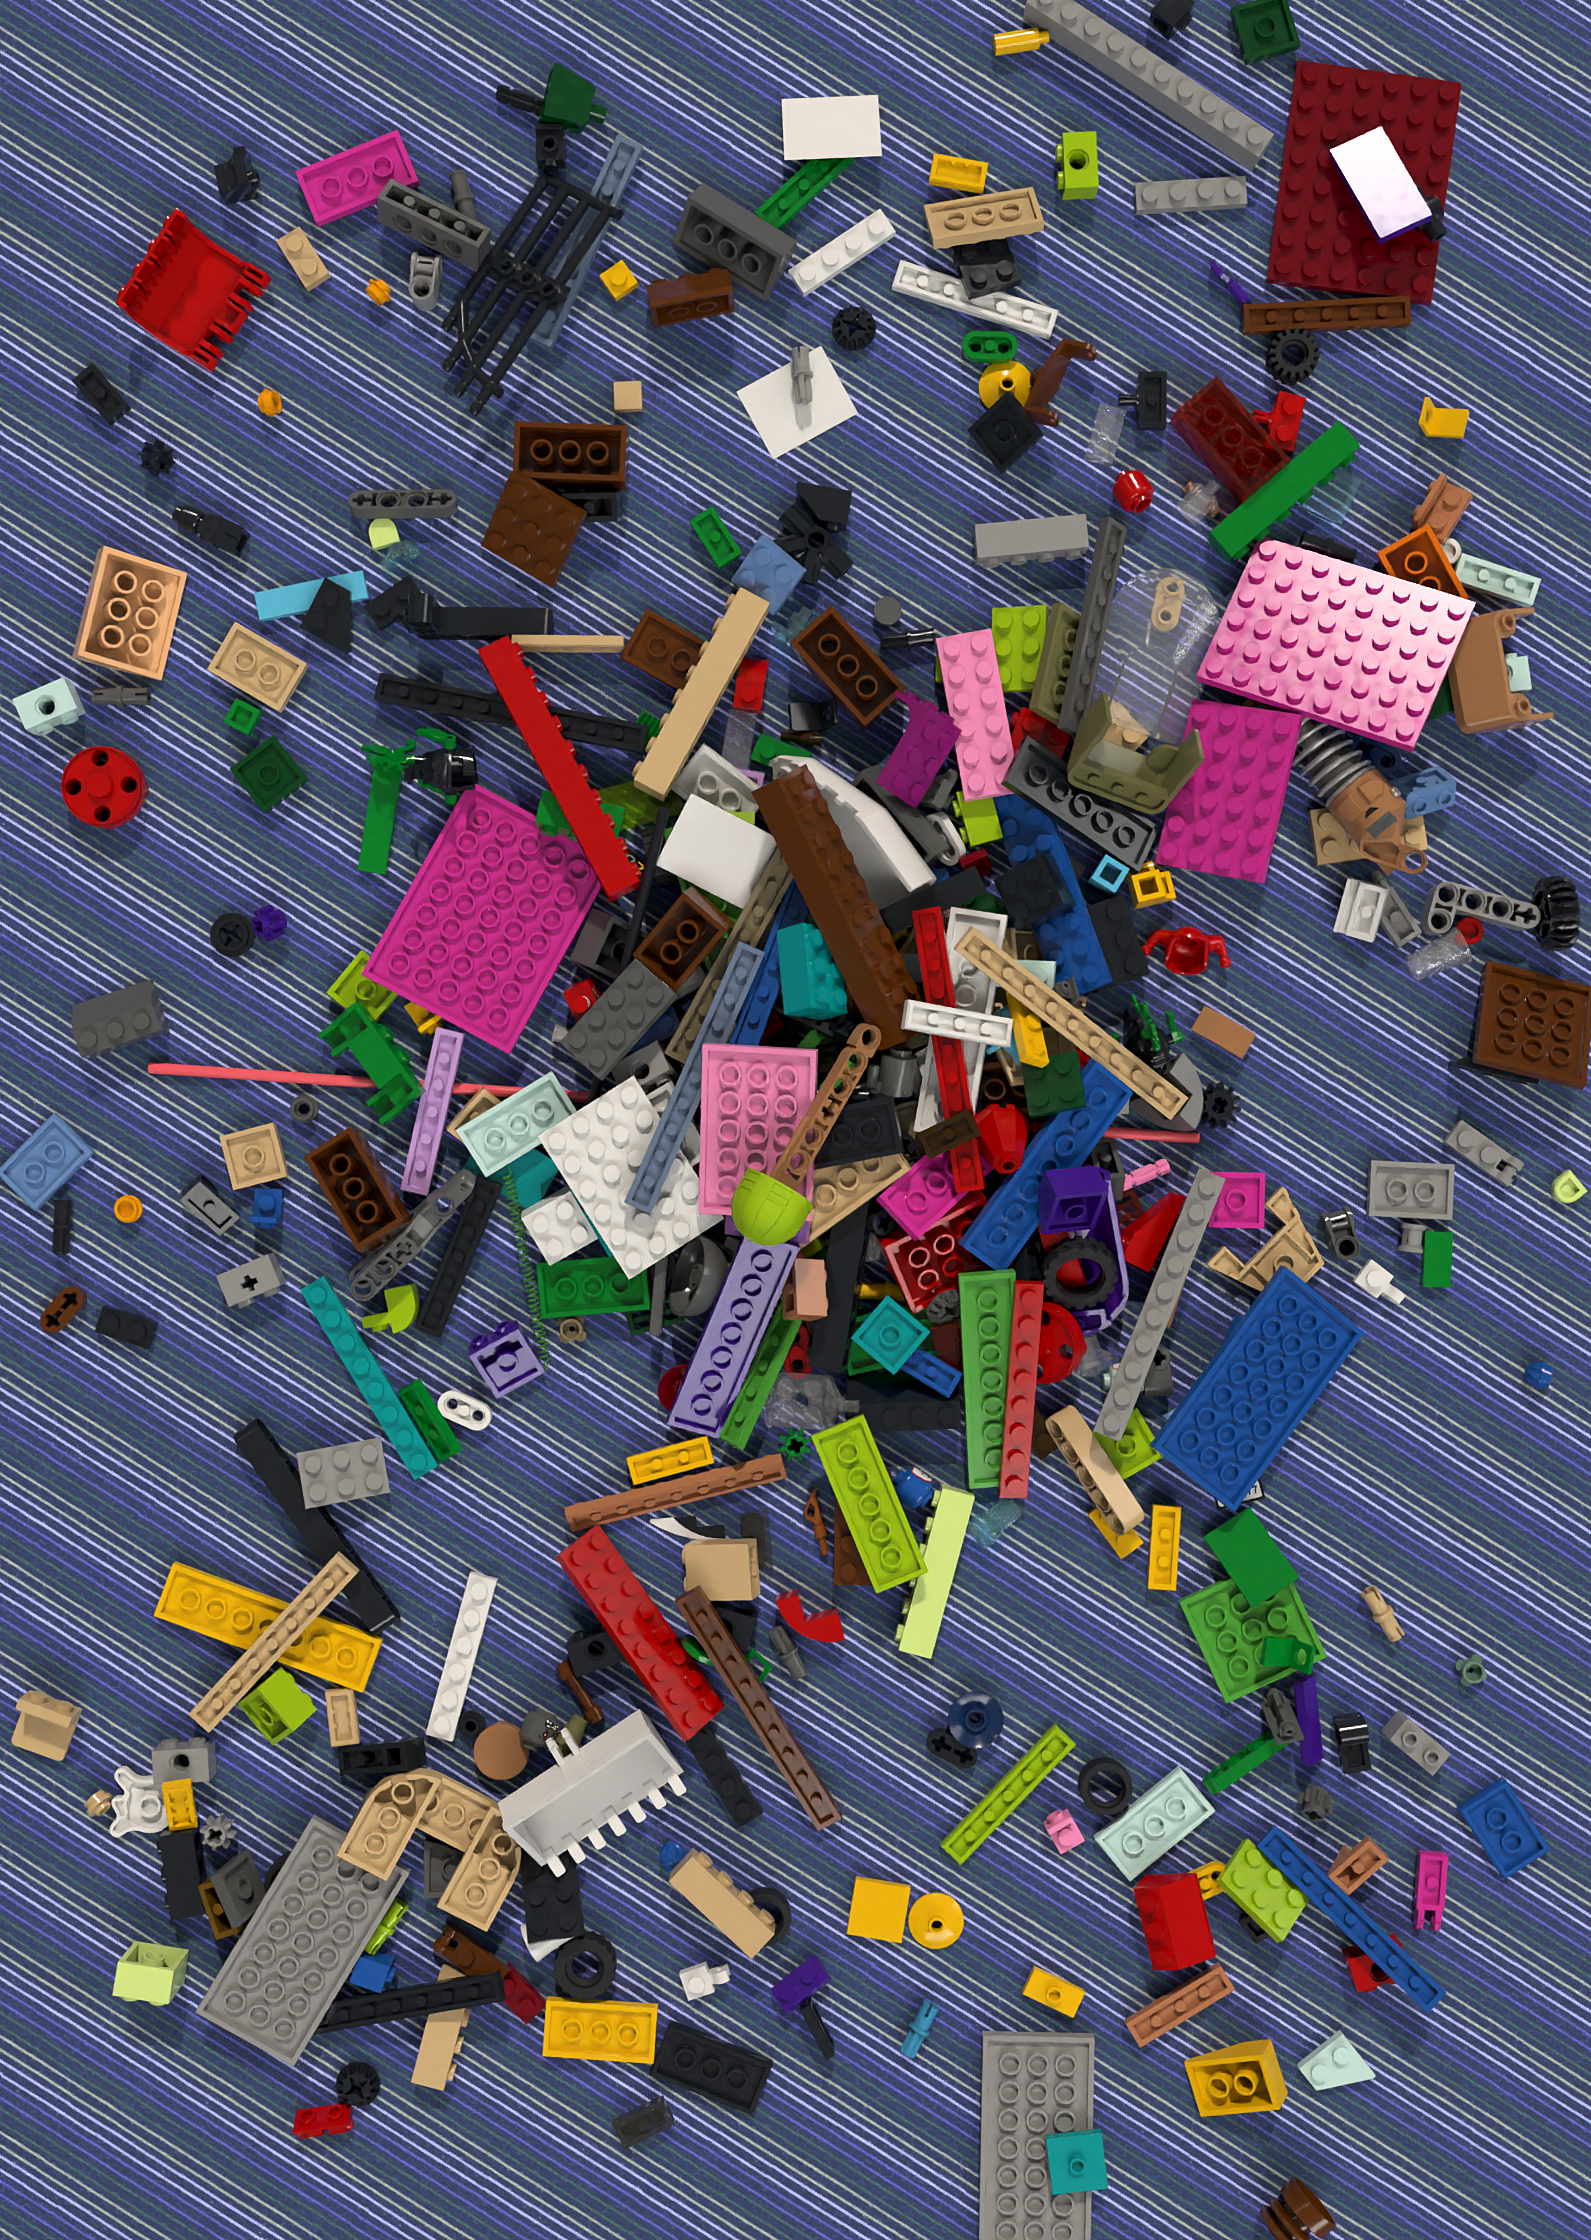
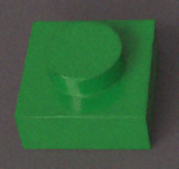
M235 698L223 723L251 737L263 712Z

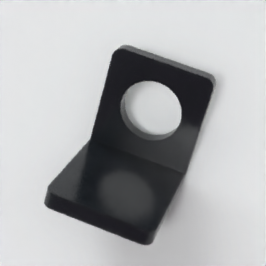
M829 698L820 703L788 704L791 731H825L837 726L839 723L836 698ZM828 706L831 709V718L829 722L826 718V711Z

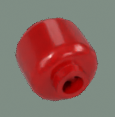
M1125 470L1116 477L1112 494L1124 511L1139 513L1151 504L1154 489L1141 471L1133 470L1129 472Z

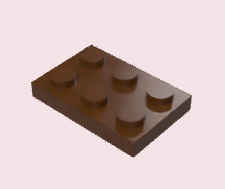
M646 609L620 659L676 691L679 688L684 690L688 682L685 680V677L692 665L697 666L701 657L698 654L705 641L651 610Z

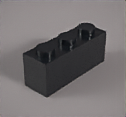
M198 1823V1827L169 1831L168 1827L157 1840V1852L159 1855H162L163 1861L161 1880L163 1883H166L167 1890L165 1908L167 1911H170L171 1920L201 1916L206 1913L198 1889V1885L208 1879L202 1835L199 1832L201 1829L200 1823Z

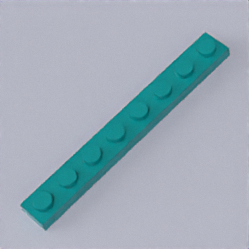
M322 1276L301 1289L302 1295L413 1479L416 1480L439 1466L440 1463L327 1276Z

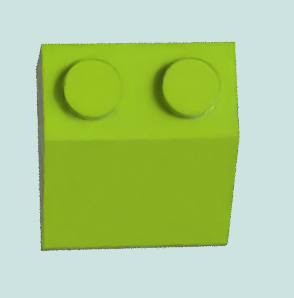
M282 1667L237 1703L272 1746L295 1731L317 1710L310 1696L299 1689L295 1684L293 1676L289 1672L284 1671Z

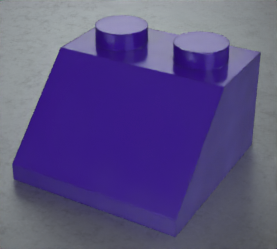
M1097 1166L1044 1171L1038 1188L1040 1230L1042 1234L1095 1228L1109 1192Z

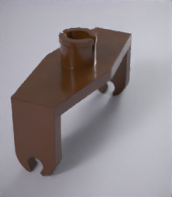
M1063 338L1041 370L1037 368L1033 370V373L1030 375L1032 390L1023 408L1035 423L1050 427H1057L1061 422V419H1057L1059 415L1050 409H1045V407L1056 393L1072 357L1088 361L1096 360L1098 353H1095L1096 348L1093 345Z

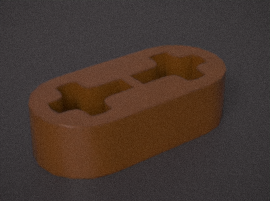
M78 1286L63 1289L40 1317L41 1327L49 1333L63 1331L86 1305L87 1294L84 1289ZM76 1293L78 1304L74 1303L65 1307L70 1300L67 1295ZM61 1311L62 1314L57 1320L60 1325L51 1326L52 1319L49 1316L57 1315Z

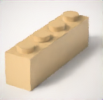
M692 1848L670 1872L669 1882L752 1959L774 1936V1918L765 1909L760 1911L753 1904V1898L745 1890L739 1891L733 1885V1880L726 1872H719L713 1867V1862L707 1854L702 1851L699 1853Z
M443 1963L437 1981L467 1976V1974L459 1967ZM462 2008L428 2015L411 2083L444 2091L447 2080L453 2081L457 2064L452 2063L454 2053L460 2054L464 2037L459 2036L461 2026L467 2027L471 2010Z

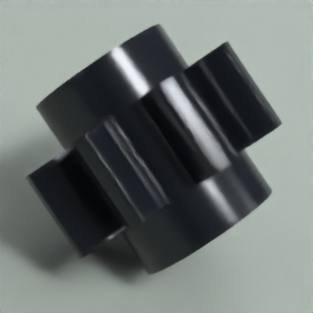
M157 439L154 445L144 442L145 447L141 452H138L143 462L140 467L149 470V473L156 477L159 476L160 471L169 474L172 464L176 463L171 455L174 450L165 446L164 442Z

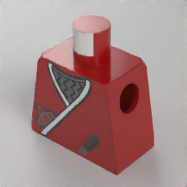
M591 975L569 986L563 992V995L576 1022H578L603 993L594 975Z

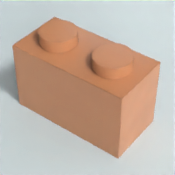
M795 1258L782 1289L784 1320L814 1321L827 1316L828 1299L825 1286L827 1273L824 1267V1260Z

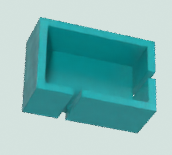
M800 923L777 930L784 1015L805 1016V1018L824 1020L847 1014L844 978L818 926Z

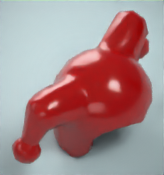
M1185 926L1175 931L1165 929L1154 930L1146 945L1141 947L1144 956H1149L1155 945L1163 946L1165 948V967L1179 975L1191 976L1204 972L1207 969L1209 953L1215 952L1220 957V967L1226 969L1231 965V959L1227 957V949L1223 937L1220 935H1205L1195 927Z

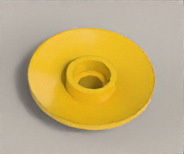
M1013 360L1008 363H992L984 370L979 381V396L982 403L989 409L1007 391H1011L1024 407L1032 390L1030 372L1022 364ZM1008 380L1012 383V387L1005 388L1002 382Z
M933 1892L925 1894L915 1901L909 1912L908 1923L910 1932L918 1943L927 1948L941 1949L950 1946L959 1938L963 1930L964 1917L961 1907L952 1897L944 1893ZM934 1921L942 1923L939 1928L932 1927Z

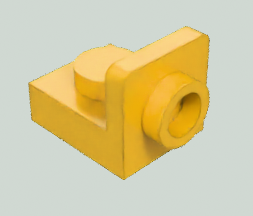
M413 1002L404 1006L418 1026L417 1030L420 1034L428 1032L429 1035L435 1033L436 1027L443 1028L442 1022L445 1020Z

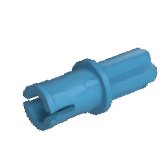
M923 2000V2004L914 2022L911 2021L909 2023L911 2028L900 2048V2051L909 2058L916 2056L925 2036H929L930 2032L928 2030L937 2012L940 2010L938 2006L933 2004L930 2012L927 2014L926 2012L931 2003L928 2000Z

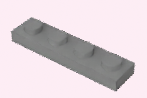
M1246 176L1135 183L1133 187L1135 215L1245 208L1247 205Z

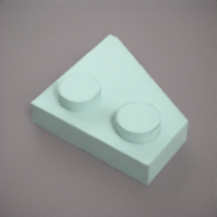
M1341 2030L1337 2031L1297 2064L1300 2071L1316 2091L1376 2077L1373 2070Z

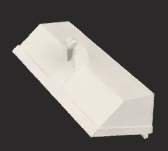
M640 1709L581 1748H579L573 1736L565 1727L561 1730V1736L572 1753L564 1758L556 1741L550 1737L546 1740V1744L557 1764L498 1802L504 1831L541 1866L548 1863L556 1877L561 1876L566 1871L558 1855L567 1849L576 1863H580L586 1858L578 1843L585 1837H589L597 1850L606 1845V1841L598 1830L606 1823H609L617 1836L625 1833L626 1828L618 1815L627 1809L637 1823L646 1819V1814L638 1803L645 1797L649 1796L657 1809L664 1807L666 1801L659 1788L669 1782L677 1796L686 1792V1787L678 1776L684 1772L682 1767L669 1751L650 1718Z

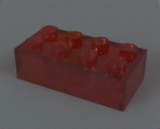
M1218 376L1180 407L1169 422L1173 429L1240 505L1282 470L1291 460Z

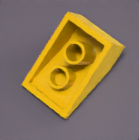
M1271 2039L1242 2042L1187 2059L1184 2062L1201 2117L1280 2110L1288 2094Z

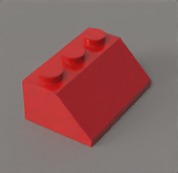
M1197 1873L1144 1875L1133 1890L1153 1970H1181L1215 1957L1217 1953Z

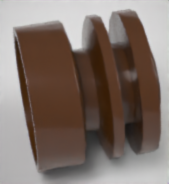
M1295 2176L1280 2190L1286 2204L1272 2197L1269 2201L1271 2207L1264 2205L1259 2211L1276 2240H1313L1310 2232L1320 2239H1324L1337 2225L1323 2203Z

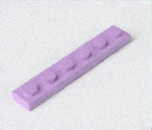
M436 1027L423 1085L426 1092L421 1095L401 1190L426 1196L430 1194L465 1033Z

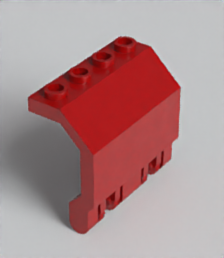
M176 208L172 215H168L164 220L163 229L158 237L150 242L147 254L142 262H138L135 265L131 279L127 285L119 290L115 303L125 315L154 338L212 373L219 362L211 355L221 360L224 353L208 341L212 335H215L221 341L230 345L234 339L229 334L236 336L249 316L245 311L251 313L253 310L251 303L238 296L244 288L253 296L261 298L263 291L260 288L266 290L272 278L256 266L242 261L212 242L193 226L184 212Z

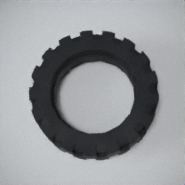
M1074 1236V1239L1070 1240L1069 1238H1064L1061 1240L1062 1243L1058 1245L1055 1243L1050 1247L1051 1251L1044 1254V1263L1040 1265L1042 1282L1047 1296H1051L1054 1303H1061L1063 1307L1069 1309L1071 1306L1076 1309H1084L1083 1306L1088 1305L1090 1308L1096 1306V1302L1106 1300L1108 1298L1107 1294L1114 1291V1283H1117L1118 1280L1117 1267L1112 1251L1110 1249L1107 1250L1106 1244L1102 1241L1098 1243L1095 1238L1089 1236L1087 1239L1082 1238V1236ZM1072 1259H1092L1102 1266L1100 1275L1094 1282L1086 1286H1066L1056 1279V1274L1060 1267Z

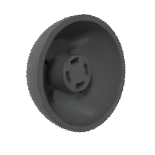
M698 1235L685 1243L676 1260L675 1272L671 1278L669 1288L670 1309L675 1315L696 1316L712 1309L727 1273L728 1263L723 1252L713 1241L705 1236Z

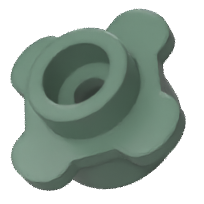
M1473 1654L1466 1660L1459 1659L1455 1663V1668L1459 1670L1461 1675L1460 1682L1464 1686L1479 1683L1487 1678V1672L1481 1664L1482 1658L1477 1654ZM1470 1668H1473L1472 1673L1469 1672Z

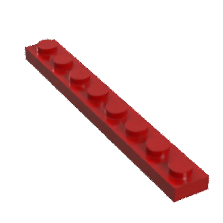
M1014 1280L998 1481L999 1498H1027L1044 1291L1042 1281Z

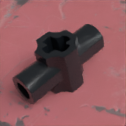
M1416 184L1417 189L1432 213L1431 221L1412 230L1417 232L1424 230L1430 242L1434 243L1443 238L1448 232L1441 221L1444 216L1442 203L1438 197L1433 195L1426 197L1419 184Z

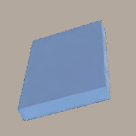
M53 1113L0 1167V1178L34 1211H38L96 1151L57 1113Z

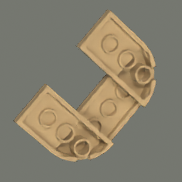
M414 1768L407 1771L394 1772L374 1786L366 1797L336 1856L387 1881L415 1828L430 1834L465 1852L441 1895L437 1907L487 1932L518 1874L522 1847L504 1831L498 1802L438 1771L427 1768Z

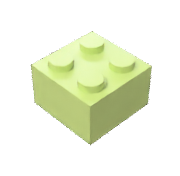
M134 1941L118 1961L112 1996H119L125 2001H149L151 2005L155 2006L169 2004L184 1984L189 1950Z

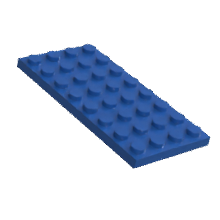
M1280 1265L1149 1446L1229 1510L1235 1512L1364 1332L1286 1266Z

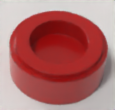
M1474 917L1460 919L1453 928L1454 938L1462 945L1477 943L1484 933L1482 923Z

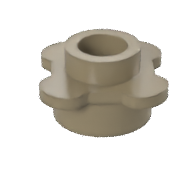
M582 1315L571 1318L560 1317L557 1324L560 1326L561 1333L559 1339L562 1343L566 1344L574 1340L582 1342L586 1339L587 1334L583 1328L585 1318ZM571 1326H573V1327L575 1328V1330H574V1331H570L569 1328H570Z

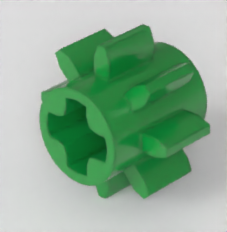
M789 1426V1433L786 1436L779 1435V1439L785 1442L784 1445L778 1447L779 1452L786 1451L788 1453V1461L792 1456L798 1457L799 1461H802V1454L804 1452L811 1453V1448L806 1446V1443L810 1442L812 1437L803 1436V1427H800L798 1431H793ZM796 1438L797 1442H800V1448L794 1449L793 1446H789L791 1445V1439Z

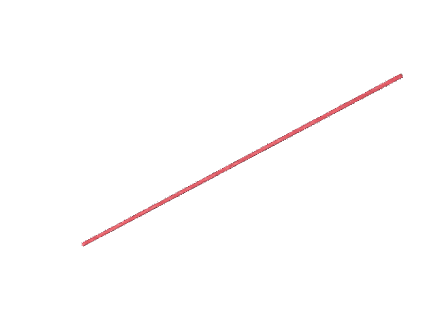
M153 1062L148 1064V1073L378 1089L370 1077ZM419 1080V1082H420L421 1085L423 1086V1085H424V1081ZM454 1083L452 1094L475 1095L483 1086L496 1097H510L525 1087ZM564 1090L571 1102L587 1103L589 1092ZM701 1100L696 1110H701ZM1029 1121L1028 1132L1038 1133L1045 1122ZM1109 1126L1102 1137L1199 1143L1200 1134L1199 1132Z

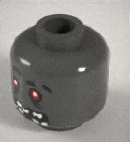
M537 1708L536 1711H529L519 1730L520 1738L525 1740L523 1746L538 1753L540 1748L549 1749L546 1740L550 1737L555 1740L560 1729V1724L556 1721L557 1716L540 1708Z

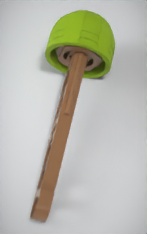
M862 1023L853 1030L846 1042L849 1046L841 1051L770 1176L748 1168L732 1197L731 1213L737 1229L748 1240L760 1245H778L794 1237L803 1226L813 1208V1204L797 1193L796 1190L866 1069L868 1057L872 1058L880 1044L881 1033L876 1026ZM869 1029L871 1039L864 1045L862 1036ZM855 1054L857 1063L854 1068L850 1069L848 1060L851 1055ZM841 1079L843 1087L836 1094L834 1092V1084L837 1080ZM828 1097L834 1098V1102L828 1099ZM823 1107H825L824 1109L827 1111L825 1116L822 1112ZM813 1129L815 1133L814 1139L807 1144L805 1140L808 1130ZM799 1154L800 1163L793 1169L791 1166L792 1157ZM787 1171L789 1173H792V1175L789 1176L785 1174V1172Z

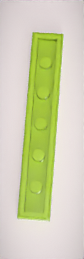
M1054 1723L940 1843L941 1847L962 1865L1076 1745L1075 1742Z

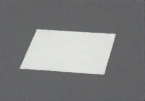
M878 95L782 99L784 160L882 156Z
M822 346L809 352L810 370L813 372V378L811 379L812 402L807 405L796 402L795 382L791 379V374L794 372L793 361L737 391L739 398L773 459L858 414Z
M691 793L658 858L657 866L743 909L777 843L773 835Z

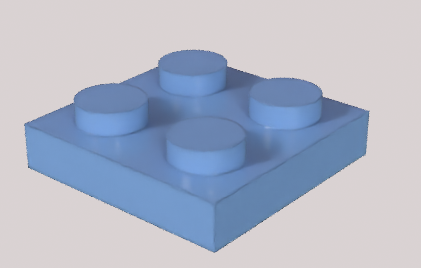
M764 534L760 536L731 581L738 587L770 603L769 613L774 616L778 613L807 570Z

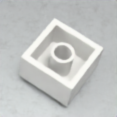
M568 1185L523 1210L521 1215L522 1221L549 1266L598 1239L583 1212L584 1208L578 1204Z

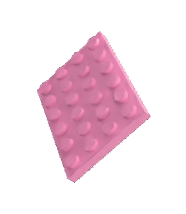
M718 1043L703 1044L698 1213L732 1215V1197L747 1169L751 1168L770 1176L803 1116L817 1095L818 1049ZM813 1129L808 1130L805 1140L807 1144L814 1139L815 1133ZM799 1154L792 1157L791 1166L793 1169L800 1163ZM814 1161L796 1190L797 1193L805 1197L812 1204ZM787 1171L785 1172V1174L789 1176L792 1175V1173H789ZM813 1208L805 1221L812 1220Z

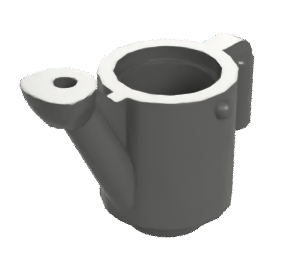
M894 1045L889 1047V1050L882 1051L880 1067L875 1064L868 1066L866 1088H869V1092L888 1096L894 1095V1097H909L914 1093L917 1096V1101H919L922 1075L917 1063L918 1056L911 1053V1048Z

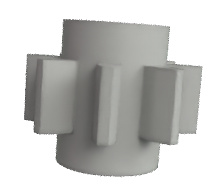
M221 1813L217 1819L210 1815L206 1820L207 1825L203 1826L199 1831L204 1834L202 1844L212 1846L213 1851L221 1844L226 1849L231 1844L229 1838H234L237 1834V1831L232 1830V1824L235 1820L225 1818L224 1813ZM219 1829L222 1831V1833H215V1831H218Z

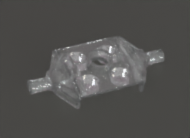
M779 1371L760 1414L768 1429L779 1426L824 1430L834 1425L840 1412L858 1413L859 1400H844L831 1375ZM798 1393H803L807 1396V1406L803 1407L798 1404L796 1400Z

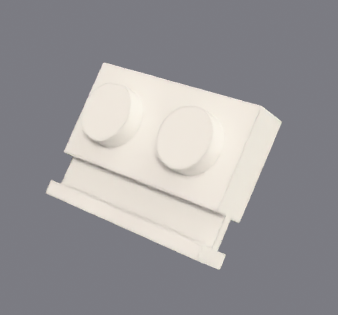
M1349 877L1333 932H1340L1347 936L1373 942L1390 887Z

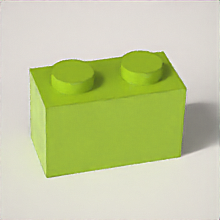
M963 791L956 792L955 800L951 801L955 817L960 816L963 826L959 828L960 838L964 844H968L969 850L1001 841L1003 834L993 798L964 802Z

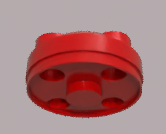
M107 746L87 748L76 754L65 767L61 780L63 799L74 816L91 826L110 830L128 823L138 814L149 790L148 783L139 764L123 751ZM107 753V763L100 766L99 758ZM136 780L137 788L129 793L127 789L128 784ZM80 782V792L76 795H73V786L76 783ZM105 809H109V819L102 822L101 813Z
M1052 1300L1048 1302L1043 1301L1038 1364L1042 1367L1043 1373L1037 1367V1384L1054 1383L1069 1376L1077 1369L1087 1351V1344L1076 1319L1060 1303L1056 1304ZM1045 1311L1050 1315L1051 1321L1047 1319ZM1067 1345L1072 1349L1073 1354L1068 1351Z

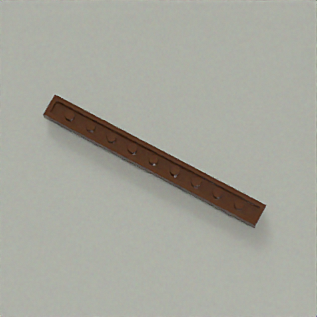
M699 1585L676 1597L675 1604L816 1829L820 1831L841 1820L843 1813L702 1587Z

